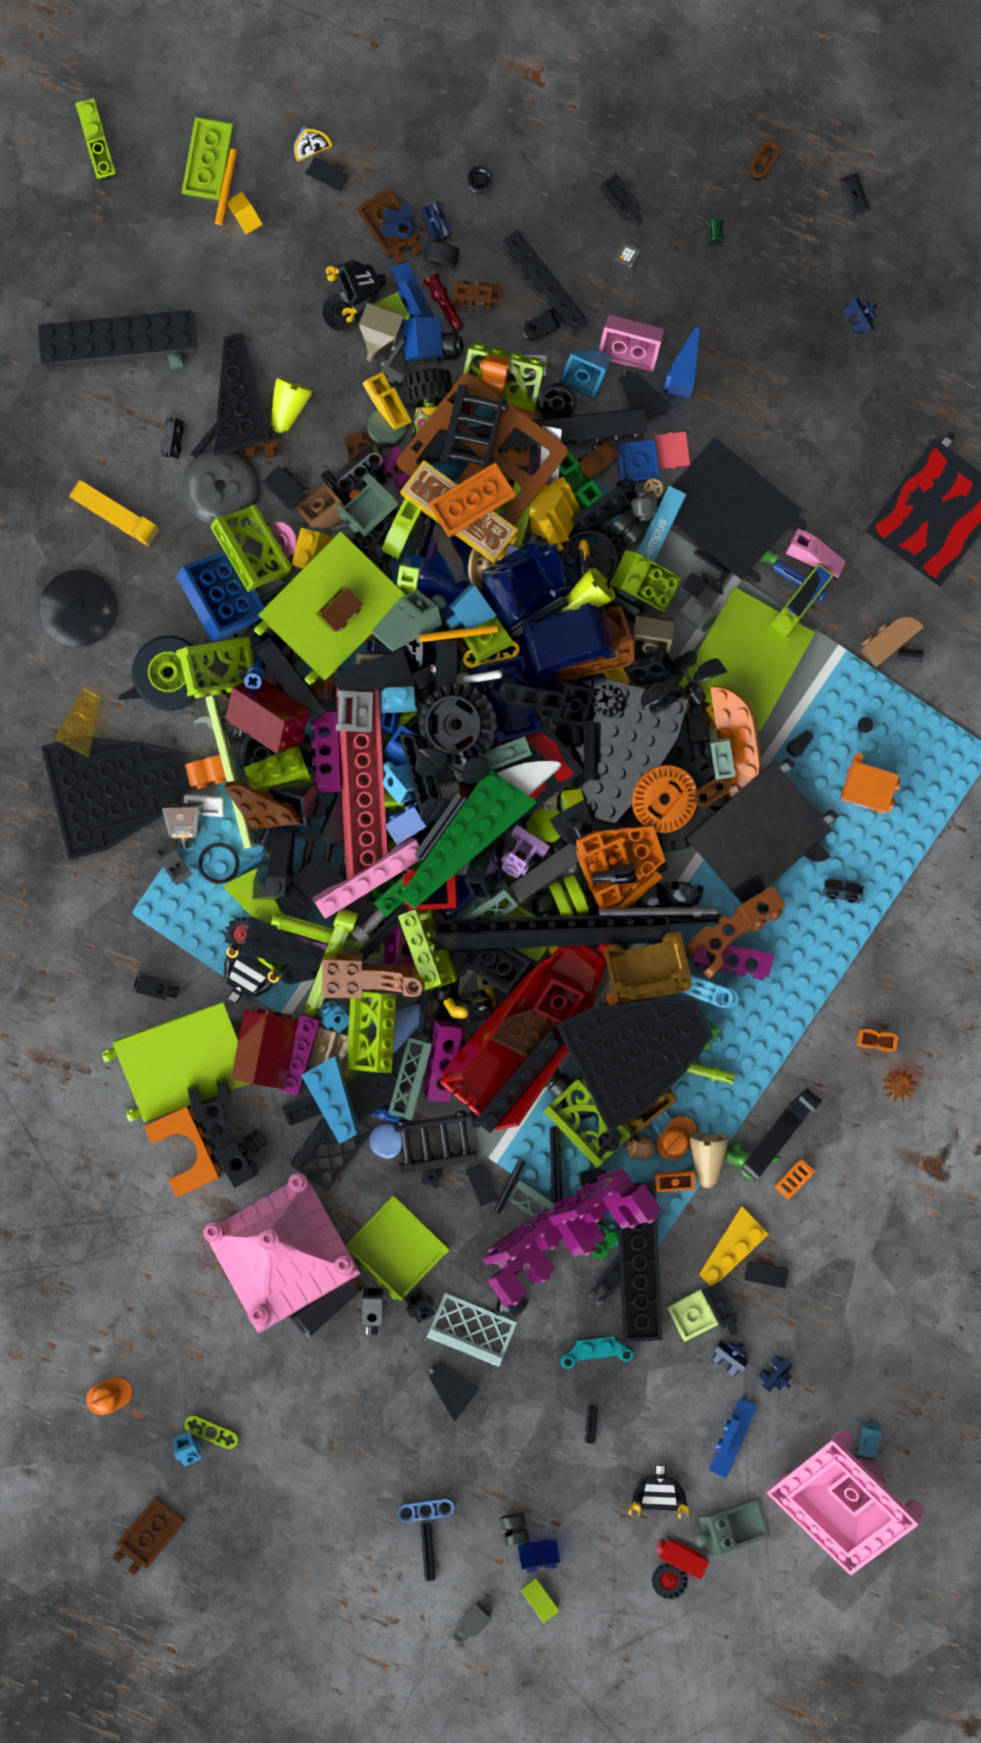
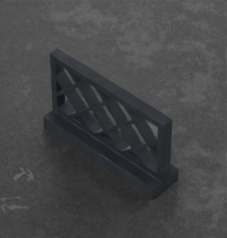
M323 1116L292 1158L290 1165L326 1191H329L374 1128L363 1120L359 1121L356 1116L358 1125L365 1126L367 1131L362 1136H354L347 1140L354 1141V1149L352 1151L344 1152L343 1143H341V1153L330 1155L329 1144L338 1143V1140L328 1141L327 1134L331 1128ZM326 1145L328 1155L317 1157V1147ZM342 1156L343 1164L340 1167L332 1168L331 1157ZM328 1158L330 1169L319 1170L317 1160ZM315 1160L316 1171L307 1172L303 1169L307 1161ZM331 1172V1180L327 1185L320 1181L319 1173Z

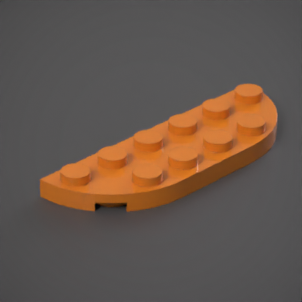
M713 685L710 688L718 739L730 738L735 777L726 778L730 783V790L726 797L727 800H730L761 771V755L753 710L746 699L741 698L733 689Z

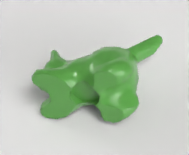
M739 1140L737 1143L728 1146L724 1159L733 1165L741 1167L751 1153L743 1150L741 1140ZM776 1156L772 1162L779 1161L781 1157ZM741 1170V1173H742L746 1178H751L750 1176H748L745 1172H743V1171Z

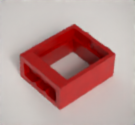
M419 868L406 869V874H403V886L408 885ZM455 874L446 881L447 902L421 903L415 909L406 902H404V905H407L409 910L456 908Z
M665 1536L664 1540L660 1539L656 1546L659 1559L701 1580L710 1563L708 1557L668 1536Z

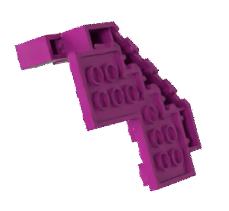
M623 1168L605 1172L598 1176L599 1180L595 1183L585 1184L575 1191L576 1194L572 1197L567 1198L566 1196L553 1204L554 1208L546 1212L543 1210L533 1216L531 1222L526 1225L520 1224L489 1248V1254L482 1258L486 1265L498 1264L501 1269L487 1281L504 1306L510 1304L513 1306L517 1305L523 1300L522 1296L527 1293L515 1276L522 1270H524L532 1283L539 1281L543 1283L551 1277L549 1274L555 1269L542 1250H553L560 1244L558 1241L562 1240L573 1257L591 1254L595 1250L594 1247L606 1237L598 1222L604 1218L603 1214L607 1210L611 1212L622 1229L627 1227L632 1229L638 1224L645 1222L650 1224L658 1218L657 1214L662 1209L645 1184L635 1187Z

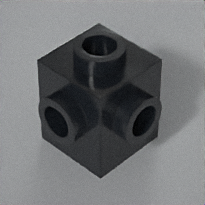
M422 1288L404 1296L408 1305L406 1310L411 1318L415 1317L418 1323L435 1315L432 1308L435 1303L430 1295H425Z

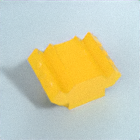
M564 477L554 479L551 485L545 484L530 506L531 533L547 539L553 552L564 550L561 543L569 541V534L575 526L571 518L581 512L579 502L575 499L576 496L572 493V488Z

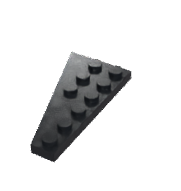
M243 332L226 336L223 341L214 456L271 442Z

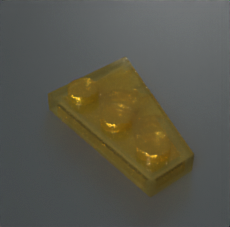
M82 689L54 739L89 758L100 697Z

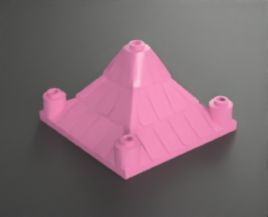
M293 1174L285 1186L219 1224L210 1223L206 1225L203 1230L204 1238L212 1247L249 1315V1321L254 1325L258 1333L361 1274L310 1181L304 1174Z
M839 1430L826 1445L792 1472L781 1475L778 1481L769 1488L767 1494L845 1571L852 1575L918 1526L922 1521L920 1518L924 1514V1507L916 1500H910L906 1505L902 1504L886 1488L885 1478L879 1465L872 1459H857L848 1450L853 1443L852 1436L847 1431Z

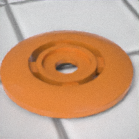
M661 765L648 770L640 777L632 794V807L638 821L643 826L653 825L658 833L673 832L683 827L691 819L697 807L694 801V794L697 791L694 780L686 771L672 765ZM670 780L679 786L681 792L675 786L669 784ZM663 793H668L670 801L665 805L661 804L660 796ZM651 806L655 812L661 814V817L653 815L648 807Z

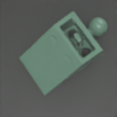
M417 589L402 597L372 630V633L389 649L394 651L419 638L420 634H426L441 626L439 610L445 607L446 600L441 595H435L430 600Z
M754 1499L699 1517L703 1532L695 1534L694 1543L698 1547L707 1546L709 1555H723L769 1537L759 1500Z

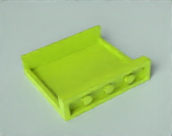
M394 1195L345 1245L352 1259L356 1257L361 1262L359 1266L366 1273L370 1271L375 1276L373 1280L381 1287L385 1285L389 1289L387 1293L394 1300L398 1298L400 1301L450 1250Z

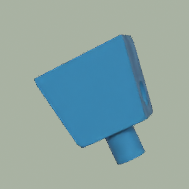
M470 584L449 606L454 615L447 619L446 623L452 630L460 624L465 629L474 628L492 619L496 614L476 586Z

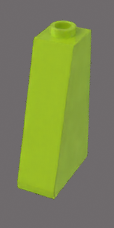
M258 868L223 885L250 916L277 929V926L270 924L273 913L279 915L282 913L276 900L252 899L253 881ZM278 929L279 931L289 935L288 931Z

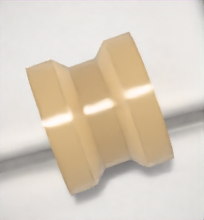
M649 479L644 485L643 492L648 491L649 495H654L658 499L663 492V485L657 479Z

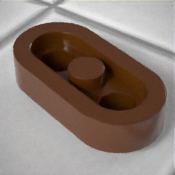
M767 141L762 144L750 165V172L754 177L763 178L769 173L779 156L780 148L777 143ZM771 149L773 154L768 155L766 150ZM757 166H762V167H763V171H761V172L757 171V170H756V167H757Z
M726 778L713 779L695 792V803L699 807L710 806L729 792V781ZM718 783L723 784V790H717L716 785ZM701 794H705L707 796L706 801L700 800Z

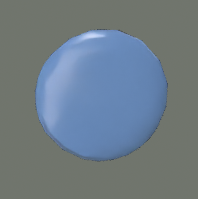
M383 1124L376 1127L370 1135L372 1151L382 1158H392L403 1152L401 1133L395 1132L391 1124Z

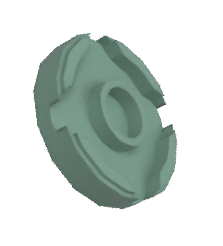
M376 410L369 417L367 428L369 436L375 442L386 445V443L396 444L405 434L406 425L394 431L379 410Z

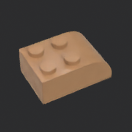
M910 617L899 618L891 625L887 622L877 631L879 635L876 637L871 635L862 643L864 647L861 649V652L876 668L924 628V626L916 619Z

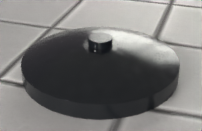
M69 570L57 575L47 584L40 598L39 614L45 630L56 641L70 647H88L105 638L113 628L117 617V600L112 588L99 575L87 570Z

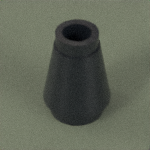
M805 730L787 742L788 745L785 748L794 758L802 756L814 736L811 732Z

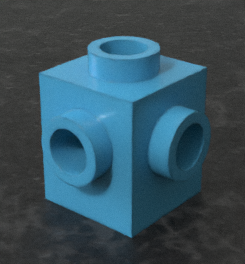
M450 460L449 465L443 464L441 461L431 464L432 467L454 483L462 474L459 464L455 465L453 460Z
M332 999L330 1002L325 1003L319 1012L323 1018L321 1022L328 1029L332 1027L339 1034L349 1025V1015L346 1013L348 1009L341 1002L337 1004Z
M190 1431L172 1439L175 1448L173 1454L177 1461L181 1460L184 1467L202 1459L200 1454L202 1446L198 1439L194 1440Z

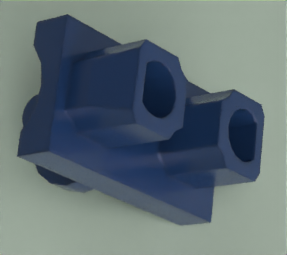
M439 201L421 208L434 241L452 234Z
M853 298L850 300V304L843 310L848 318L855 314L858 315L860 320L852 324L855 332L858 334L875 329L871 319L873 320L877 317L874 312L878 308L877 304L871 306L868 300L863 302L866 308L864 309L859 298Z
M720 1340L712 1357V1360L719 1365L726 1359L730 1363L726 1370L732 1376H735L740 1371L743 1372L749 1362L744 1358L746 1353L741 1350L743 1347L741 1342L736 1346L732 1342L727 1345Z
M775 1356L770 1362L776 1369L774 1373L770 1375L764 1369L757 1376L761 1383H763L762 1386L769 1392L775 1386L779 1391L784 1385L787 1388L791 1387L788 1381L792 1375L787 1372L793 1365L786 1359L783 1360Z

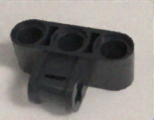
M378 444L367 446L338 472L337 485L340 491L350 492L359 484L365 488L367 483L364 481V478L368 474L379 484L387 481L385 475L378 469L383 463V450ZM371 455H377L378 457L373 458V457H370V456H371ZM357 467H363L364 469L358 470V469H356V468H357ZM343 479H349L350 481L345 482V481H342V480H343Z

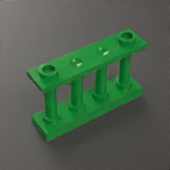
M420 838L416 840L419 846L423 843ZM420 860L408 868H420L424 861ZM406 869L365 894L385 917L389 916L404 902L399 896L406 888V886H403V874H406Z

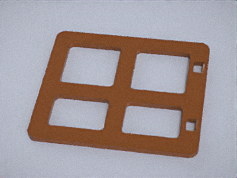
M461 375L415 435L414 439L397 459L398 467L411 477L419 467L416 463L418 458L441 429L448 430L453 410V404L449 400L455 392L457 393L459 384L467 386V392L476 396L498 401L500 396L472 375ZM508 403L506 412H502L501 415L503 420L499 424L492 457L501 472L522 487L521 493L502 516L503 519L514 525L565 459L568 450L564 444ZM459 423L458 430H461V432L475 435L473 432H471L469 429H467L465 426ZM515 428H519L550 452V455L533 476L527 474L498 451ZM419 440L423 445L416 453L412 448ZM460 440L472 449L476 456L485 458L488 446ZM470 462L455 484L459 485L482 471L483 465Z

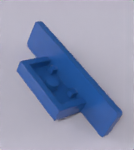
M406 261L391 268V272L399 287L397 292L401 300L405 299L407 306L405 308L409 317H434L409 262Z
M743 1399L738 1400L731 1419L725 1422L723 1437L719 1438L716 1443L715 1449L717 1451L709 1468L711 1472L727 1478L756 1411V1405Z

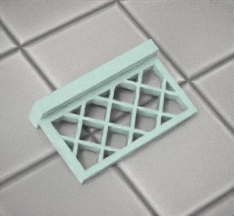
M444 1293L427 1338L499 1367L517 1322L497 1316L493 1312ZM446 1299L454 1301L457 1309L447 1313L444 1307ZM469 1307L473 1309L475 1317L465 1320L461 1310ZM458 1311L463 1322L452 1326L448 1315ZM488 1315L491 1317L493 1324L483 1328L479 1317ZM446 1316L450 1327L444 1330L435 1327L438 1319ZM477 1319L480 1330L470 1333L466 1323ZM503 1322L510 1324L509 1333L501 1335L497 1325ZM464 1324L468 1335L463 1337L456 1336L453 1328ZM495 1326L499 1337L488 1341L484 1330ZM482 1331L486 1342L478 1345L474 1343L472 1335ZM505 1336H507V1338H506V1340H505V1343H504V1341H503L502 1338L505 1337ZM500 1339L503 1345L500 1353L492 1350L491 1342Z

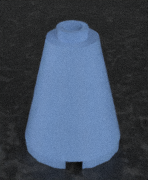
M414 1002L395 1010L393 1053L419 1027L420 1004ZM372 1020V1022H371V1023H372V1026H373L374 1030L376 1031V1030H377V1027H376L374 1021Z

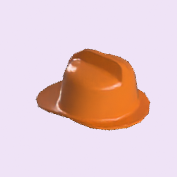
M686 1116L673 1118L657 1140V1149L660 1155L668 1160L681 1158L691 1146V1135L697 1133L695 1123Z
M120 1377L107 1379L89 1390L86 1399L87 1405L96 1414H109L122 1408L130 1401L132 1396L131 1385L127 1380Z

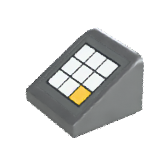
M624 243L614 260L631 269L641 250Z

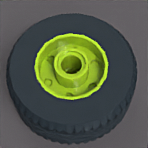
M167 635L152 639L141 647L132 664V681L135 689L144 701L157 709L166 711L183 709L195 702V696L187 697L188 690L182 664L176 653L177 650L194 646L192 643L181 637ZM168 669H173V676L169 678L165 677L166 671ZM200 672L196 675V681L199 687H203L204 681L198 682V678L202 675Z

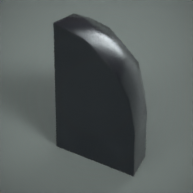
M498 1297L495 1315L515 1317L526 1309L529 1301L522 1297L523 1300L517 1305L513 1306L510 1304L504 1306Z

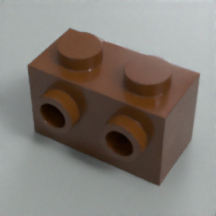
M609 440L603 444L600 441L592 448V453L589 455L585 453L578 459L579 469L589 482L613 464L620 456V453Z
M342 586L315 615L331 631L340 632L347 626V621L351 617L359 614L363 603L347 587Z

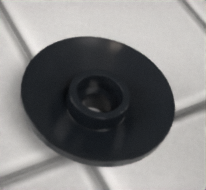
M344 292L335 293L328 297L322 309L324 321L330 328L336 331L352 329L361 317V312L355 313L354 320L347 322L346 319L351 316V313L339 316L338 312L340 310L353 308V306L349 305Z

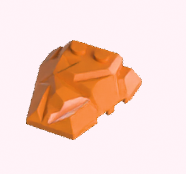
M653 825L594 831L577 839L576 843L578 848L576 854L587 886L593 892L600 908H607L620 902L628 890L634 889L638 885L636 883L613 885L611 882L594 884L592 878L593 871H606L615 865L634 864L637 879L640 881L644 876L648 877L665 862Z

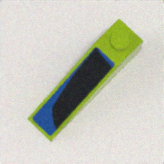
M818 563L771 626L787 637L834 575Z

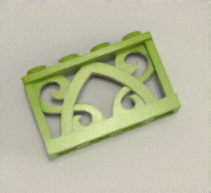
M472 343L468 348L463 374H470L472 368L478 373L475 377L477 380L479 375H482L483 370H480L474 363L476 355L485 356L486 358L489 353L511 359L509 369L517 381L507 383L504 393L505 400L514 407L534 411L538 404L537 400L546 362H543L538 357L528 358L518 352L508 353L499 347L489 348L483 343ZM527 367L534 369L536 372V378L531 381H525L524 379L531 375V373L527 374L525 372ZM535 384L533 396L529 397L527 386ZM519 385V387H514L516 393L510 391L511 386Z
M255 504L229 515L217 517L210 526L247 592L269 582L287 577L292 570L290 561L285 557L281 545L275 540L271 528L267 526L261 511ZM242 518H248L252 526H250L247 521L245 526L242 527ZM236 521L237 526H228L229 523ZM245 537L262 544L260 559L253 554L243 552L242 547L245 543ZM271 561H273L278 570L270 571L264 566V564L267 567L273 568L274 566L271 564ZM262 570L266 575L258 578L257 573Z
M250 636L177 650V657L181 660L188 690L187 697L195 696V699L207 696L206 693H211V696L222 694V690L231 693L232 687L243 683L244 680L239 678V673L244 674V672L238 666H242L247 675L248 669L254 664L250 644H252ZM214 652L217 653L222 662L230 665L222 679L208 669L214 662ZM225 652L229 653V657H225ZM204 655L208 657V662L205 665L203 663L206 662L203 658ZM199 672H200L202 675L198 678V682H200L201 680H203V681H204V686H203V687H199V686L197 685L196 675H197V673H199Z
M433 909L412 910L399 915L398 918L418 974L425 982V990L442 987L458 981L448 950H434L433 923L437 919Z
M363 992L362 998H350L346 1069L383 1073L392 1072L396 994ZM368 997L373 998L371 1005L369 1004ZM373 1020L377 1027L375 1040L371 1044L368 1031L369 1025Z
M577 1078L544 1109V1112L598 1168L614 1153L606 1152L601 1157L597 1155L600 1150L598 1145L599 1136L603 1132L610 1131L607 1130L596 1106L588 1104L591 1096L583 1080ZM574 1090H581L585 1098L580 1100L577 1095V1104L573 1105L571 1093ZM566 1097L569 1106L556 1111L554 1107ZM577 1111L598 1113L599 1134L594 1131H584L580 1134L576 1132L580 1123ZM572 1112L576 1118V1122L573 1124L568 1122L569 1117L573 1118L570 1114ZM627 1123L617 1127L620 1131L619 1147L632 1136L630 1133L632 1129ZM593 1135L597 1137V1141L594 1138H592L593 1141L591 1143H588L586 1141V1136Z

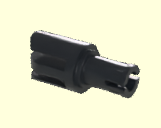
M634 864L615 865L606 871L592 872L594 884L611 882L613 885L637 883L638 881Z

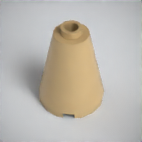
M708 1132L692 1134L690 1137L697 1181L704 1188H712L718 1182L729 1143L728 1136L724 1134L714 1133V1136L708 1135Z

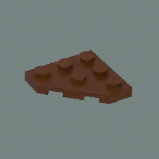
M243 780L226 782L225 790L252 829L299 824L301 818L292 804L286 801L281 803L274 800L273 795L261 789L256 791L248 787L249 783Z
M529 1008L506 1017L491 1041L526 1057L548 1029L554 1033L556 1032V1025L559 1023Z

